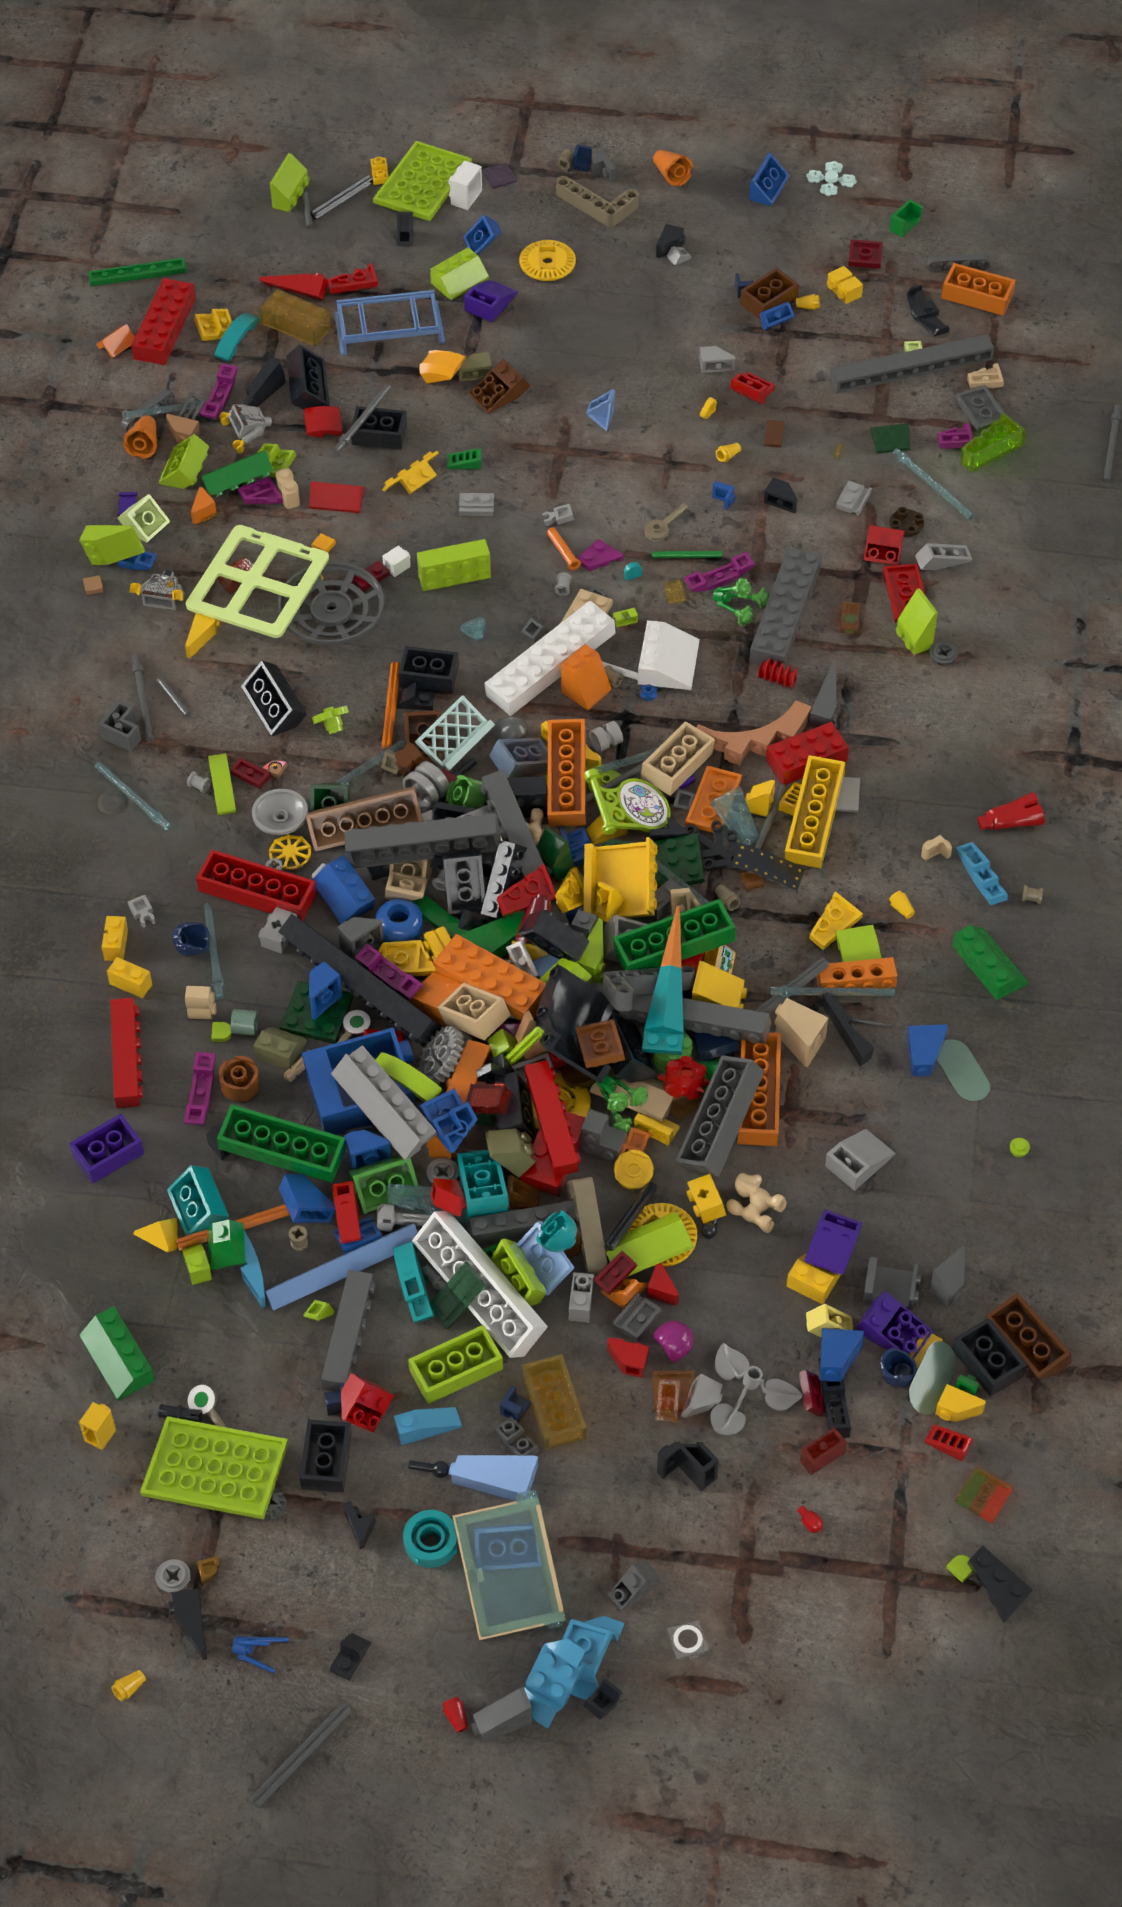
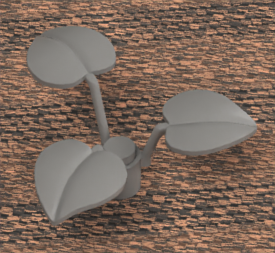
M724 1343L720 1346L715 1357L716 1372L725 1380H732L735 1377L737 1379L743 1378L745 1387L734 1409L726 1403L718 1404L712 1409L710 1421L717 1434L730 1436L737 1434L743 1429L746 1417L737 1410L748 1389L753 1390L760 1385L761 1391L766 1394V1404L778 1411L791 1408L802 1398L803 1394L797 1388L780 1379H770L764 1387L763 1373L759 1367H749V1361L742 1353Z

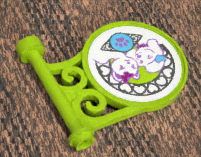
M589 769L584 773L586 782L591 783L604 823L602 831L606 835L615 833L616 829L650 832V829H663L666 826L667 817L670 818L669 804L661 791L651 783L632 778L623 781L617 788L607 789L601 787L598 783L600 779L598 769Z

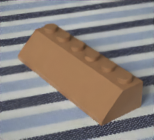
M415 786L308 812L305 816L315 852L344 845L345 831H350L354 828L366 829L372 826L383 827L390 824L400 825L408 822H423Z

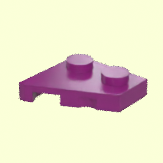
M269 477L238 488V493L245 504L283 503V497Z

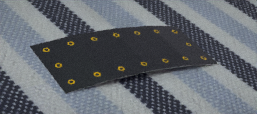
M739 843L731 866L773 880L796 892L805 871L804 868L793 862L743 843Z

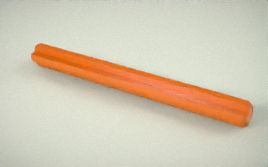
M392 662L390 666L382 737L383 749H391L399 686V662Z
M284 1204L234 1221L244 1223L245 1230L289 1216L290 1214ZM208 1229L177 1238L176 1244L178 1249L182 1250L208 1242Z

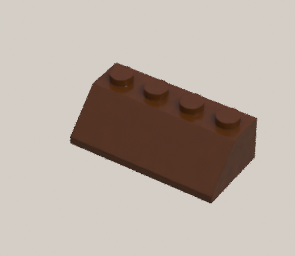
M1018 1292L985 1315V1318H989L1038 1379L1054 1376L1071 1364L1072 1353Z

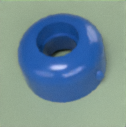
M393 899L387 901L378 909L376 919H380L383 923L384 942L419 940L424 928L423 912L415 903L406 899ZM399 918L406 920L404 922L399 923L393 922V920Z

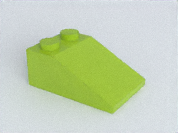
M86 525L79 540L92 565H109L145 552L133 525Z
M920 588L915 591L901 613L896 627L898 637L903 639L906 648L910 649L914 655L929 650L933 645L938 612Z
M599 918L587 938L590 941L580 960L576 961V963L592 976L591 982L603 983V971L605 968V963H603V919Z

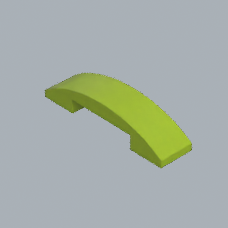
M225 753L208 756L218 815L236 813L227 755Z
M381 1052L375 1059L392 1080L412 1091L417 1098L424 1102L437 1097L442 1091L441 1087L423 1073L392 1055Z

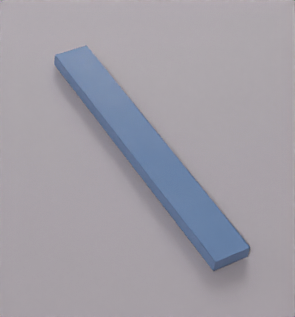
M415 1224L407 1225L265 1290L264 1292L272 1310L274 1311L346 1278L348 1270L361 1271L393 1256V1248L412 1242L418 1234Z

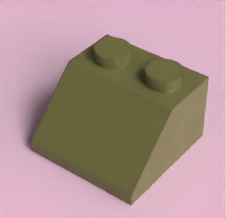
M275 1027L267 1028L261 1031L253 1045L255 1059L285 1070L292 1069L291 1066L297 1061L307 1043V1039Z
M516 1128L492 1130L485 1133L490 1157L516 1176L520 1177L536 1162L531 1143L532 1139L527 1133H522Z

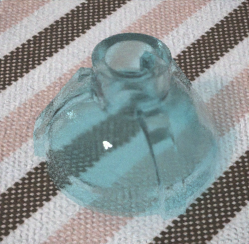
M478 617L464 623L460 629L467 636L473 638L474 641L484 638L483 630L486 626V620L484 617Z

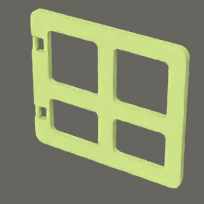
M237 525L233 528L187 599L186 608L198 614L273 638H279L284 634L329 561V554L317 548H310L282 537L259 532L243 525ZM253 534L261 536L260 539L252 537ZM242 540L264 546L263 551L250 571L226 565ZM302 550H305V551H308V552H310V553H309V554H305V553H302L301 551H302ZM277 552H284L312 561L298 586H291L262 576ZM219 576L242 583L226 608L203 602L204 597ZM259 588L290 598L275 623L271 624L239 613L253 589Z

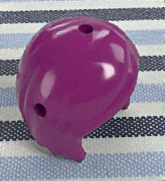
M679 1321L666 1322L658 1327L653 1334L654 1340L664 1348L671 1363L682 1359L693 1347L694 1336L689 1326Z

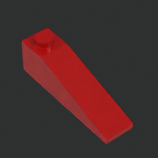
M315 273V275L295 274L259 278V281L263 284L320 300L324 299L329 283L324 278V275L320 273Z

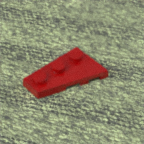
M373 264L367 265L368 268L363 270L360 268L355 269L354 273L349 275L344 273L327 279L329 281L330 294L378 287Z
M544 863L497 897L496 900L503 916L526 910L532 897H536L537 894L548 896L547 900H556V893Z

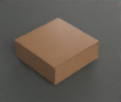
M100 575L83 578L86 595L103 592Z

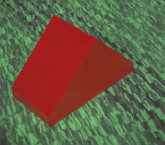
M658 1263L647 1287V1297L675 1306L679 1302V1293L662 1263Z

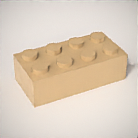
M685 721L643 762L641 778L671 796L713 754L715 739Z

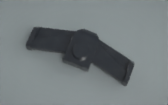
M922 285L910 287L906 294L914 320L919 322L934 337L949 333L950 327L946 326L936 317L939 315V309L933 300L925 301Z

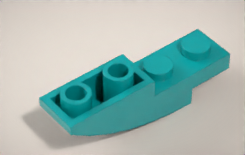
M413 1242L393 1248L398 1276L413 1322L416 1324L435 1317Z

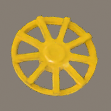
M287 834V836L274 840L269 849V857L272 859L273 853H282L276 857L278 860L284 857L285 862L282 869H297L305 865L310 859L311 846L302 836ZM290 839H295L297 841L293 845H291ZM287 840L288 845H284L281 841ZM300 842L305 844V846L297 847ZM278 844L283 849H274V847ZM307 849L308 855L300 853L298 851ZM300 856L305 858V861L299 864L296 858ZM289 861H294L296 866L287 867Z

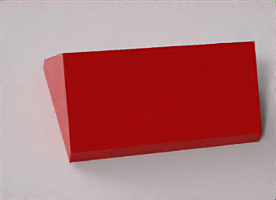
M311 481L309 508L360 513L366 486Z

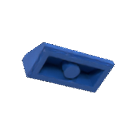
M789 301L760 313L764 331L790 321L795 317Z

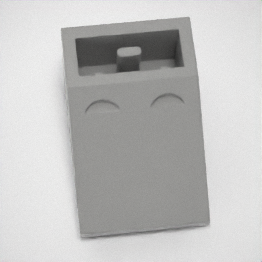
M865 1129L839 1142L826 1155L825 1167L855 1191L895 1156L896 1153Z

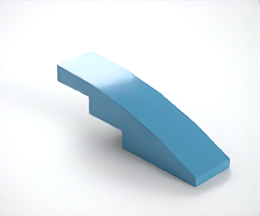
M973 842L956 847L964 867L988 903L994 905L1008 900V894L999 884V877L990 868V861Z
M244 1231L246 1263L241 1267L242 1278L261 1307L264 1308L266 1307L265 1288L259 1261L252 1243Z

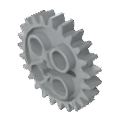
M452 1026L442 1027L440 1032L436 1031L435 1037L431 1036V1041L426 1043L427 1047L422 1049L423 1054L419 1056L421 1061L417 1063L420 1066L417 1070L438 1086L440 1082L444 1083L445 1077L449 1078L450 1071L454 1072V1065H458L457 1060L462 1056L460 1052L464 1050L461 1047L464 1044V1041H462L464 1036L461 1035L462 1032Z

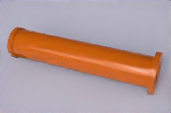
M555 527L548 529V537L567 562L569 570L578 569L581 561L574 556Z

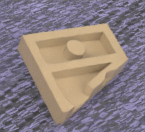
M998 363L993 364L991 369L982 368L979 371L969 373L967 378L970 389L984 385L987 388L1003 387L1004 385Z
M689 888L670 890L671 916L675 915L677 906L680 907V913L701 906Z

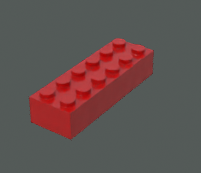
M162 279L131 344L134 360L161 365L166 364L196 300L194 283Z
M212 849L196 877L199 892L267 913H273L275 908L278 907L296 913L297 917L304 921L317 896L316 881Z

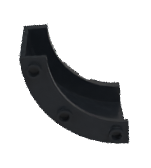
M557 964L549 973V979L536 1012L537 1027L544 1030L540 1043L553 1055L602 1084L612 1067L608 1064L590 1068L585 1067L575 1027L609 1020L614 1007L601 991Z

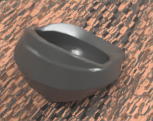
M502 718L496 721L492 728V733L497 739L525 738L528 733V725L521 718Z

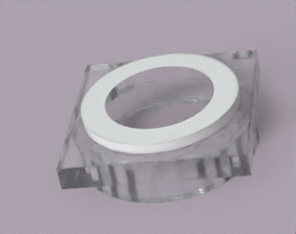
M699 1620L667 1629L677 1661L695 1658L700 1654L709 1652ZM681 1631H694L698 1636L697 1644L692 1648L682 1647L678 1642V1636Z

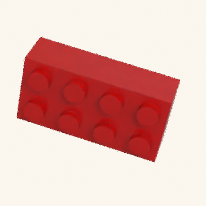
M829 722L767 746L766 761L780 783L787 785L803 779L809 755L846 762L848 761L849 746L833 723Z

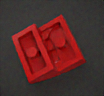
M318 406L304 409L306 435L323 438L325 433L341 436L343 430L339 407Z

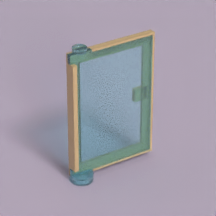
M537 1490L516 1494L515 1502L453 1516L479 1641L549 1625V1629L562 1626L563 1621H566Z

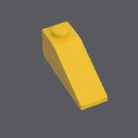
M195 614L185 645L187 658H191L217 633L218 627L222 625V621L202 614Z

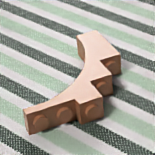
M795 700L790 709L776 721L761 728L744 732L714 731L699 724L696 728L715 739L714 749L724 752L725 760L741 766L749 751L766 757L767 746L801 734L809 722L812 706Z

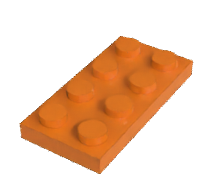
M707 766L687 815L685 826L695 825L700 830L714 833L711 824L713 821L718 820L724 828L741 783L742 774ZM720 825L714 826L715 829H718L720 827Z

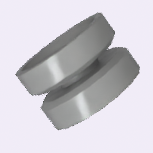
M423 761L403 779V787L415 786L420 807L430 809L439 799L446 795L449 782L439 768L432 763Z

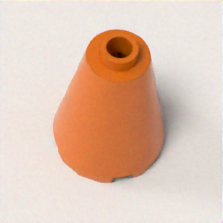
M658 150L654 154L653 162L671 186H682L689 180L692 175L690 172L691 168L693 169V164L687 156L665 150Z
M149 415L142 416L125 434L123 447L131 456L146 459L155 453L157 449L156 421L153 417Z

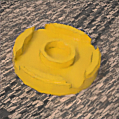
M629 1150L619 1155L615 1161V1179L626 1189H642L653 1178V1163L650 1157L642 1151Z

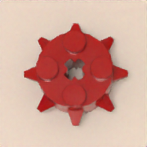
M682 1056L681 1059L669 1061L667 1067L664 1068L666 1073L657 1076L658 1079L664 1081L665 1092L678 1099L679 1095L689 1096L688 1100L696 1099L701 1096L702 1092H705L703 1087L708 1086L710 1080L705 1078L706 1066L692 1061V1058L689 1056Z

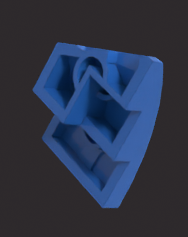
M455 1088L419 1106L423 1116L437 1131L436 1136L450 1153L455 1152L478 1120L469 1102L463 1104Z

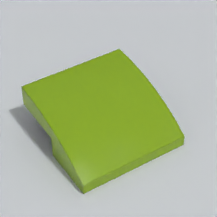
M264 443L258 451H266L273 468L269 476L275 478L276 471L289 468L297 456L294 450H281L278 444Z
M873 925L835 931L842 962L881 958Z

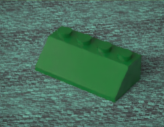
M263 450L206 473L201 477L209 496L213 495L215 498L222 495L223 491L228 488L232 491L239 488L238 484L245 482L247 485L254 482L255 477L261 475V478L271 475L270 471H273L266 451Z
M969 925L954 933L952 947L996 1000L1028 985L1026 978L984 928Z
M113 1306L95 1315L79 1336L117 1401L154 1382L152 1368L116 1308Z

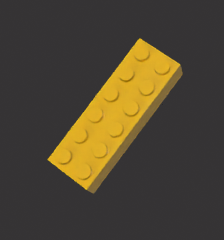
M808 756L785 848L786 860L795 864L822 869L845 774V762Z

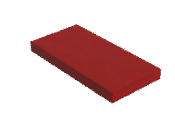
M918 563L883 566V574L895 623L898 622V618L917 589L920 588L925 595Z

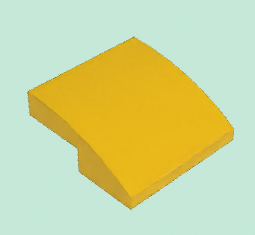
M212 309L211 314H195L194 317L202 341L222 338L228 327L232 324L228 309Z

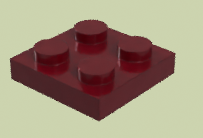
M851 239L848 266L880 269L883 242Z

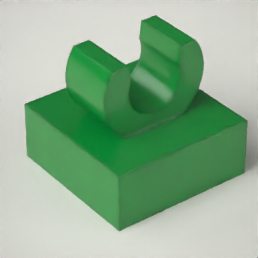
M960 1374L955 1388L976 1396L979 1383L975 1382L977 1377L970 1374L965 1377Z

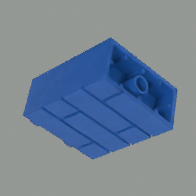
M394 1028L302 1053L307 1079L324 1132L338 1135L345 1133L346 1129L373 1125L331 1073L345 1054L350 1055L362 1045L374 1059L383 1052L407 1064L413 1063L414 1058L409 1041L398 1042ZM395 1082V1084L401 1089V1091L417 1108L415 1098L416 1096L414 1095V1093L409 1089L405 1088L404 1086L400 1085L399 1083Z

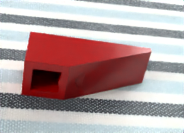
M353 1181L333 1184L340 1242L343 1244L361 1240L358 1198Z

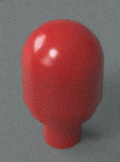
M802 1505L797 1510L803 1517L801 1519L802 1524L812 1533L820 1532L823 1528V1520L816 1512H813V1510L808 1511Z

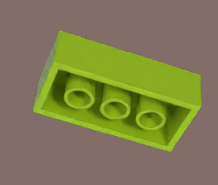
M485 539L417 552L418 577L423 591L491 578L490 552Z
M484 1325L408 1359L409 1371L427 1404L503 1370V1358Z

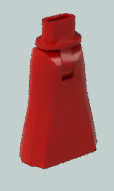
M1032 792L1010 803L990 809L984 813V816L977 817V821L981 830L989 829L991 831L993 829L1044 825L1045 818L1042 807L1038 804L1035 792Z

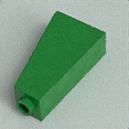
M522 911L513 913L465 932L460 936L502 958L508 953L506 947L511 945L513 940L515 941V935L525 913Z

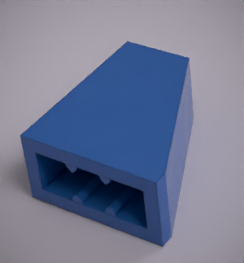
M947 1024L908 1026L906 1037L911 1076L925 1077L932 1074L946 1039Z
M284 1174L279 1190L293 1223L331 1222L335 1212V1205L304 1174Z
M822 1328L820 1380L842 1381L863 1349L864 1331Z

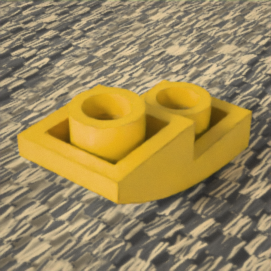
M375 157L370 159L373 184H384L389 178L386 158Z

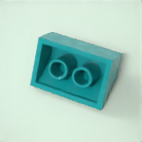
M190 1165L167 1189L186 1236L209 1229L212 1223L225 1221L229 1217L209 1168Z

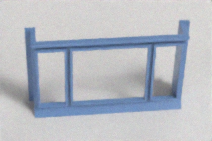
M434 290L336 300L337 312H334L341 355H347L346 344L421 335L437 334L439 345L445 344L439 305L435 299ZM431 297L435 326L420 327L415 299ZM410 300L415 328L367 333L363 309L364 304ZM358 305L362 334L346 335L342 307Z

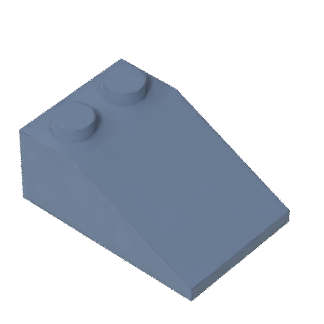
M541 738L498 739L489 755L499 771L504 770L507 778L529 777L548 769V747Z

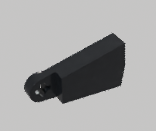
M272 357L267 361L245 389L247 397L242 404L258 407L286 384L284 370L279 361Z

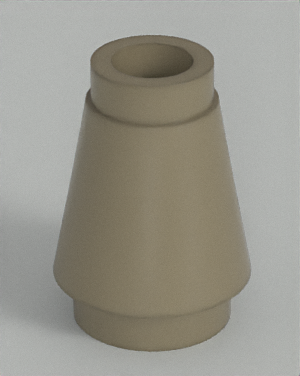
M724 885L717 886L715 893L725 909L730 911L737 909L740 905L739 895Z

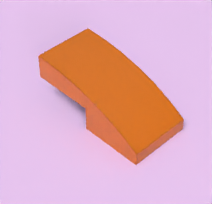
M631 1127L620 1155L629 1150L644 1152L651 1134Z

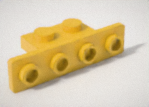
M428 452L423 456L421 462L415 461L410 465L411 468L409 470L403 469L397 474V478L391 477L385 482L386 486L382 489L383 492L401 482L410 495L437 476L428 462L433 460L439 452Z

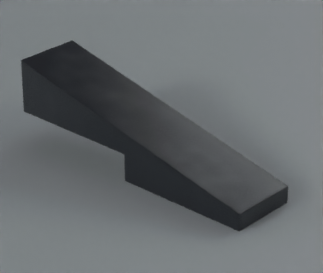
M827 992L823 994L822 1007L861 1067L872 1059L874 1048L851 1026L853 1017Z
M818 1358L819 1371H820L821 1358ZM842 1379L841 1382L821 1380L829 1439L850 1438L851 1425L845 1398L844 1380Z

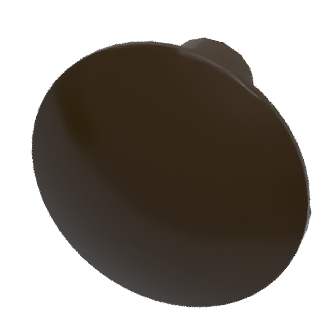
M899 507L890 517V528L905 530L904 537L915 536L924 527V516L922 513L907 509L906 507Z

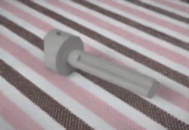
M382 1204L377 1208V1228L381 1231L392 1232V1227L395 1224L410 1225L413 1223L415 1226H424L431 1215L395 1213L394 1204Z

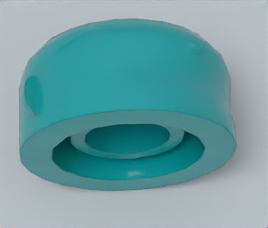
M437 1510L421 1511L411 1517L405 1525L403 1531L404 1548L408 1557L416 1565L424 1568L441 1567L448 1563L457 1553L458 1539L454 1521L447 1514ZM429 1535L441 1538V1541L433 1547L425 1546L421 1542L424 1537Z

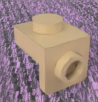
M939 835L932 840H927L923 844L921 857L927 861L941 853L946 859H949L952 846L948 840Z

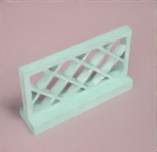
M462 695L415 743L435 762L440 770L444 767L449 771L495 724L491 720L487 721ZM460 702L466 706L467 713L458 712V704ZM447 715H455V724L447 723ZM459 716H467V725L459 724ZM471 717H476L481 723L478 726L471 725ZM442 726L444 735H435V727ZM447 727H454L456 736H448ZM459 728H466L468 736L460 737ZM425 737L432 738V747L426 746L422 740ZM436 738L444 739V747H436ZM448 739L456 740V748H448ZM436 751L445 752V759L443 761L436 756Z

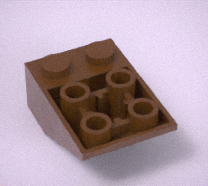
M503 358L468 395L489 414L518 399L530 385Z

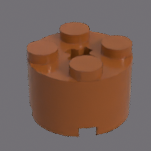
M235 1056L234 1059L229 1061L227 1059L220 1066L219 1080L224 1097L236 1102H250L260 1089L259 1071L255 1062L246 1056Z

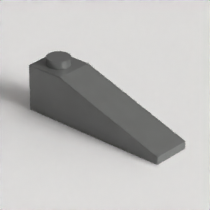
M835 661L830 666L810 712L809 725L815 727L829 722L836 724L838 714H836Z

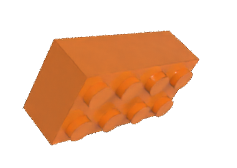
M953 263L943 283L941 298L1004 316L1014 295L1016 280Z

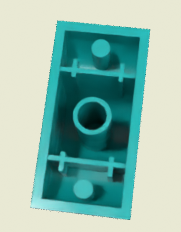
M489 1150L457 1154L463 1195L466 1199L465 1214L467 1221L473 1217L508 1212V1194L501 1164L490 1157Z

